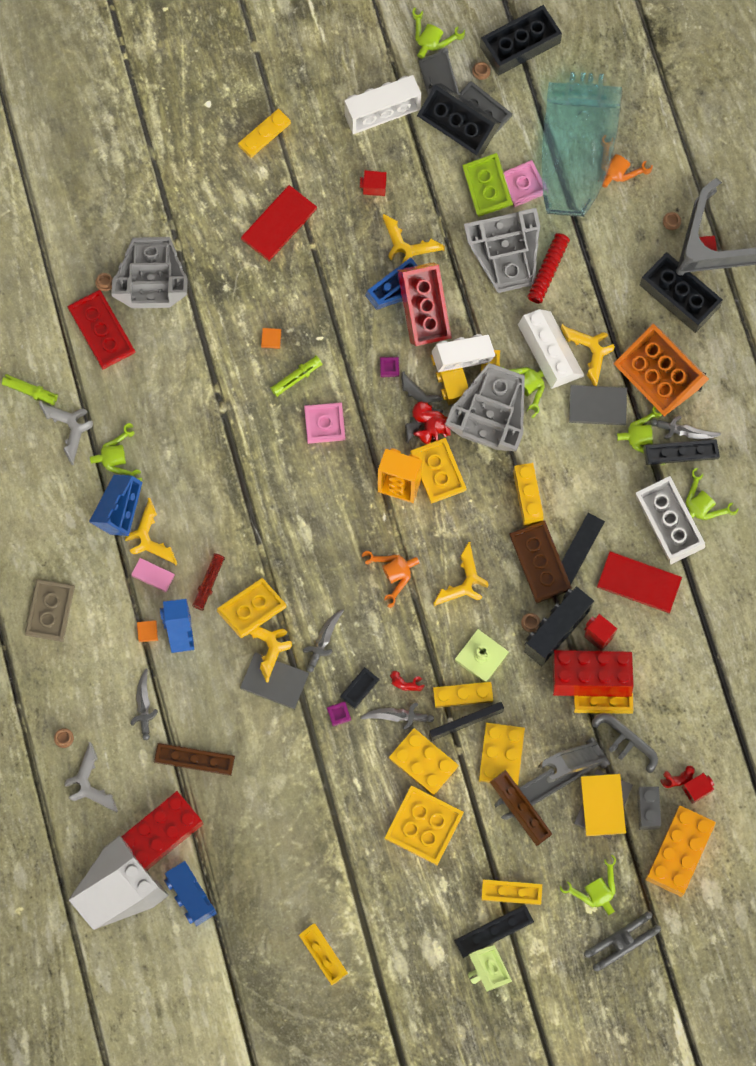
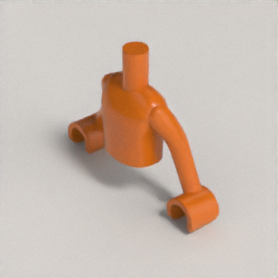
M607 135L602 138L604 153L601 169L606 177L601 182V185L604 188H607L612 180L624 182L641 173H651L653 165L649 169L644 167L647 161L642 163L641 168L627 174L625 172L630 167V162L624 157L615 154L608 162L609 150L612 147L613 139L610 143H606Z
M365 551L362 557H371L365 561V564H371L372 561L390 562L382 566L389 582L392 584L401 580L392 594H388L384 598V601L387 599L393 600L387 606L392 608L395 605V598L410 580V568L419 564V560L417 557L405 561L400 555L373 556L370 551Z

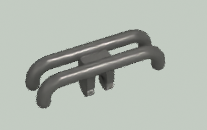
M602 713L594 717L592 720L593 727L596 728L601 723H607L621 734L609 748L610 752L615 751L618 745L624 739H627L629 744L619 754L618 758L622 760L635 746L650 760L646 768L647 772L652 773L658 764V756L653 748L614 716Z
M649 911L645 912L631 923L584 952L586 958L594 956L611 944L617 950L594 964L593 970L596 972L601 971L657 935L661 931L659 925H655L634 940L630 935L631 931L650 920L652 913Z

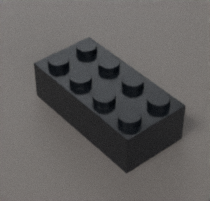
M542 5L481 37L480 48L499 76L560 44L562 32L545 6Z
M442 83L433 86L417 114V117L476 156L484 153L501 122Z
M666 252L642 276L640 286L696 333L720 308L723 299L691 272L678 275L676 269L679 262Z
M577 586L565 593L562 603H557L550 611L549 618L545 617L539 623L537 632H531L525 640L524 645L526 647L524 653L541 667L593 607L594 600Z

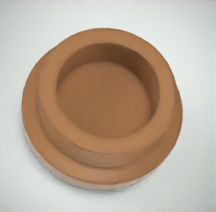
M485 62L476 63L472 70L473 76L479 80L487 79L491 72L489 65Z
M675 212L667 213L663 218L664 227L668 230L678 229L681 225V217Z
M102 273L96 278L95 285L101 291H108L112 289L113 278L107 273Z
M528 613L523 616L521 626L527 632H535L541 621L536 614Z
M62 728L55 733L54 741L58 747L67 748L72 745L74 736L69 729Z

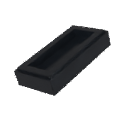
M364 667L340 695V698L355 710L380 679Z

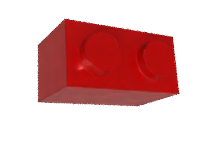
M600 614L596 618L592 616L586 623L584 638L600 651H603L614 638L618 628Z

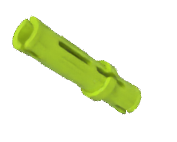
M315 355L305 364L298 365L299 368L271 386V391L278 397L304 377L308 378L311 372L322 366L321 360Z
M5 374L6 378L3 377V386L32 396L36 401L41 400L53 406L57 402L58 394L43 389L42 386L37 387L9 374Z

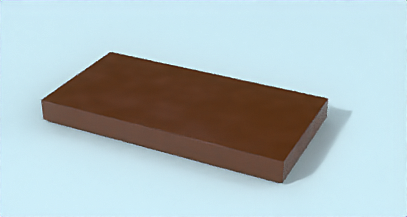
M545 520L509 533L536 604L564 594L569 589H572Z

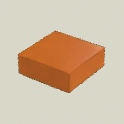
M263 328L261 348L280 349L281 329Z
M156 620L137 622L139 642L158 641Z

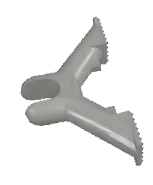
M39 401L46 419L52 418L54 422L60 421L69 426L71 431L69 438L65 440L67 446L64 447V452L71 465H74L81 433L93 426V421H88L84 424L77 423L78 418L87 414V410L79 409L69 413Z
M88 742V747L77 776L67 779L64 783L65 787L76 783L81 785L80 791L69 796V799L77 801L87 797L117 813L118 810L111 794L107 795L104 789L99 791L90 785L88 778L91 770L96 768L94 762L98 758L93 744Z

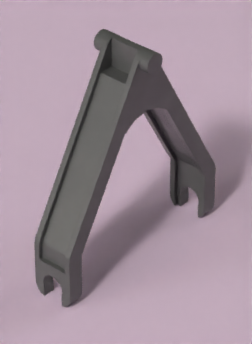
M715 178L703 187L700 196L694 202L679 264L676 269L678 275H684L686 272L756 265V248L717 252L706 247L699 238L698 232L706 200L717 192L716 187L722 183L718 178Z
M593 737L585 745L561 751L542 761L538 768L542 769L545 766L552 768L519 789L530 804L534 806L596 767L601 766L604 769L611 763ZM500 798L495 802L494 806L496 808L499 805L505 803L502 800V798ZM509 809V813L504 814L501 818L508 820L514 817Z

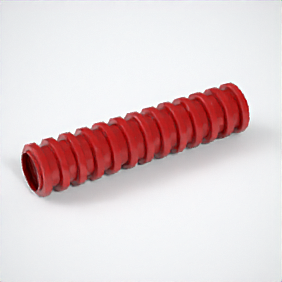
M562 233L554 235V239L547 251L548 253H546L541 268L538 271L539 273L536 275L537 278H535L529 291L530 293L527 295L530 301L537 304L543 302L545 293L548 291L547 288L550 287L554 273L557 271L556 268H558L561 258H563V253H565V249L570 242L566 235Z

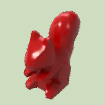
M421 401L414 405L412 410L414 419L425 423V430L414 432V436H417L423 443L429 444L431 438L433 441H438V434H442L444 437L451 435L450 429L445 426L448 417L439 411L432 410V406L428 402Z

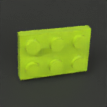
M497 153L462 165L478 217L513 205Z

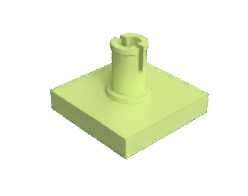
M478 629L455 658V661L481 681L487 682L509 654V651Z
M495 945L469 954L476 968L468 973L469 978L474 977L470 980L473 984L482 981L486 991H490L512 982Z

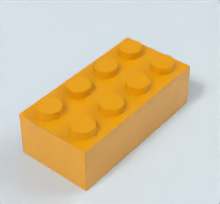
M385 448L378 468V492L414 503L421 484L422 460L413 454L407 456L401 454V451L391 448L389 450Z
M680 805L675 812L645 880L682 897L716 822Z

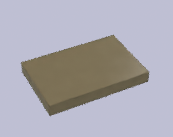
M36 579L25 636L64 642L75 585Z

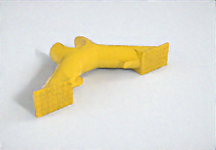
M383 214V220L393 243V247L388 255L391 261L398 252H403L406 255L401 263L403 264L410 257L412 258L416 255L445 251V245L432 239L429 242L422 240L419 244L414 245L404 242L401 236L403 230L398 228V221Z
M562 324L560 330H562L567 342L573 341L576 346L581 344L590 348L592 359L587 364L589 367L587 376L593 386H597L603 357L614 351V344L607 347H601L598 342L608 337V334L605 332L592 337L565 327Z
M148 498L138 529L130 532L129 536H125V541L135 538L141 540L140 545L129 551L132 554L148 551L176 566L178 563L171 547L166 548L164 543L158 544L151 541L148 532L151 524L155 523L153 518L157 516L151 498Z
M471 542L466 544L460 555V559L463 561L461 567L465 570L466 579L461 585L456 587L449 585L447 590L441 589L435 602H433L434 607L464 595L475 600L482 599L480 594L472 590V585L480 584L488 588L489 583L477 575Z
M259 626L247 634L251 635L253 639L259 638L265 641L268 646L267 654L262 657L263 662L260 665V670L265 678L264 680H266L265 682H269L279 652L292 647V641L281 643L276 640L287 634L285 629L271 632Z

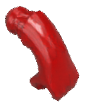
M393 671L390 674L392 678L391 684L401 690L421 691L425 687V685H416V682L422 680L419 676L415 677L413 682H405L400 677L398 671Z
M687 766L685 771L679 776H671L668 771H665L663 775L666 779H661L660 782L665 788L684 785L693 779L695 768Z

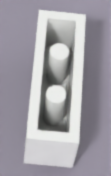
M481 334L474 335L468 339L460 337L451 342L446 340L440 341L432 350L438 372L490 363L495 356L489 335L482 336Z

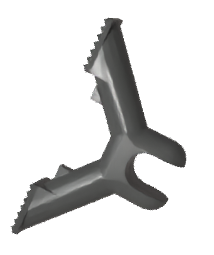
M405 371L402 372L403 391L408 392V397H413L418 402H428V404L442 401L440 395H426L405 374ZM432 409L434 411H439L443 414L442 409ZM410 417V423L405 425L407 443L414 436L413 433L418 431L423 425V422L416 421L414 417Z

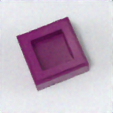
M380 357L381 377H399V357Z
M345 701L327 707L333 727L351 721Z

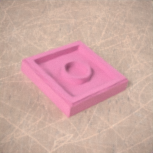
M532 160L504 172L514 207L548 193Z
M342 402L304 406L308 444L345 440Z

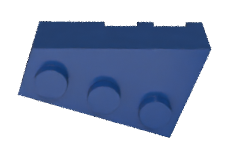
M411 257L367 290L365 296L376 310L403 301L397 270L418 266Z
M113 475L89 522L110 535L129 536L143 482L132 475Z
M187 599L164 601L163 608H160V615L164 629H167L171 653L195 650Z
M186 861L164 873L167 877L164 881L169 890L174 889L177 894L174 898L180 907L184 905L187 913L184 915L190 924L194 922L197 927L217 914Z

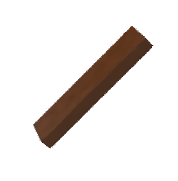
M157 743L154 763L232 776L235 756Z
M506 770L490 781L493 788L536 846L553 835Z

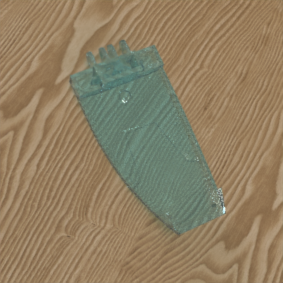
M571 72L570 80L567 83L549 82L542 144V184L547 214L584 217L594 203L605 181L616 144L623 91L622 87L603 86L604 74L599 75L598 84H592L594 79L593 73H589L587 83H585L586 73L581 74L580 83H574L575 72Z

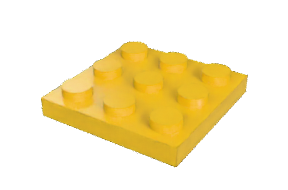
M411 786L384 839L438 866L464 812Z

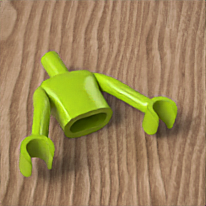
M416 7L413 8L412 18L416 24L415 40L421 46L417 54L419 58L423 59L428 50L437 51L456 39H464L465 30L462 34H458L459 27L455 28L453 35L440 43L439 41L443 35V31L440 28L427 24L421 33L423 10L417 15L415 14Z
M528 367L509 369L518 374H524L525 396H529L537 390L533 403L526 410V412L530 409L534 410L535 413L532 415V418H534L540 411L538 404L545 389L542 370L540 369L536 372Z
M654 406L650 414L630 424L628 433H617V441L629 440L633 449L644 453L643 446L641 445L653 444L652 426L643 424L654 417H661L662 414L656 413Z
M127 423L121 435L105 443L102 446L101 455L90 456L91 464L102 462L108 471L120 475H132L135 477V475L141 474L140 470L131 472L114 467L126 464L123 444H117L127 436L132 437L135 434L134 431L127 432L128 428L134 427L133 424Z
M695 468L692 471L693 482L685 501L691 517L708 520L724 514L736 515L739 508L734 512L729 509L733 503H730L727 508L708 513L716 503L703 490L694 497L698 482L703 478V474L700 477L694 475L698 468Z
M611 855L614 859L613 864H608L604 859V863L607 866L608 886L601 877L584 887L589 897L572 888L569 882H567L570 886L569 890L564 891L560 886L561 892L573 894L590 907L603 906L608 916L615 912L610 901L613 899L616 891L613 872L616 858Z

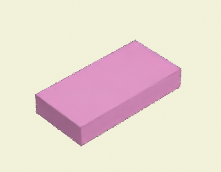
M141 558L131 574L132 577L164 592H167L175 576L173 573Z

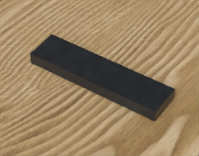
M717 439L644 445L643 447L646 465L715 460L720 458Z
M587 513L561 561L570 585L605 523L604 520L590 513Z
M498 702L429 731L430 739L434 741L504 712V706L502 702Z
M524 904L455 939L454 942L464 959L469 954L533 924L534 920Z

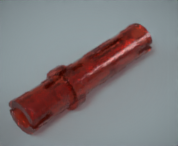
M217 553L213 554L203 582L198 586V594L192 604L194 608L204 610L208 597L213 593L212 588L225 560L224 556Z

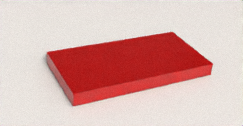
M288 185L241 236V240L270 262L317 210V206L292 186Z
M101 290L67 306L102 370L136 353Z
M610 551L597 588L670 614L682 577Z

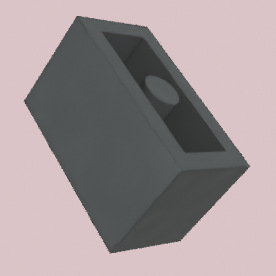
M659 786L639 787L637 790L639 830H659L661 827Z

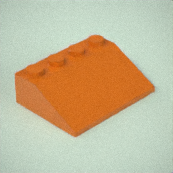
M654 323L613 363L663 416H666L696 393L709 380L688 356Z

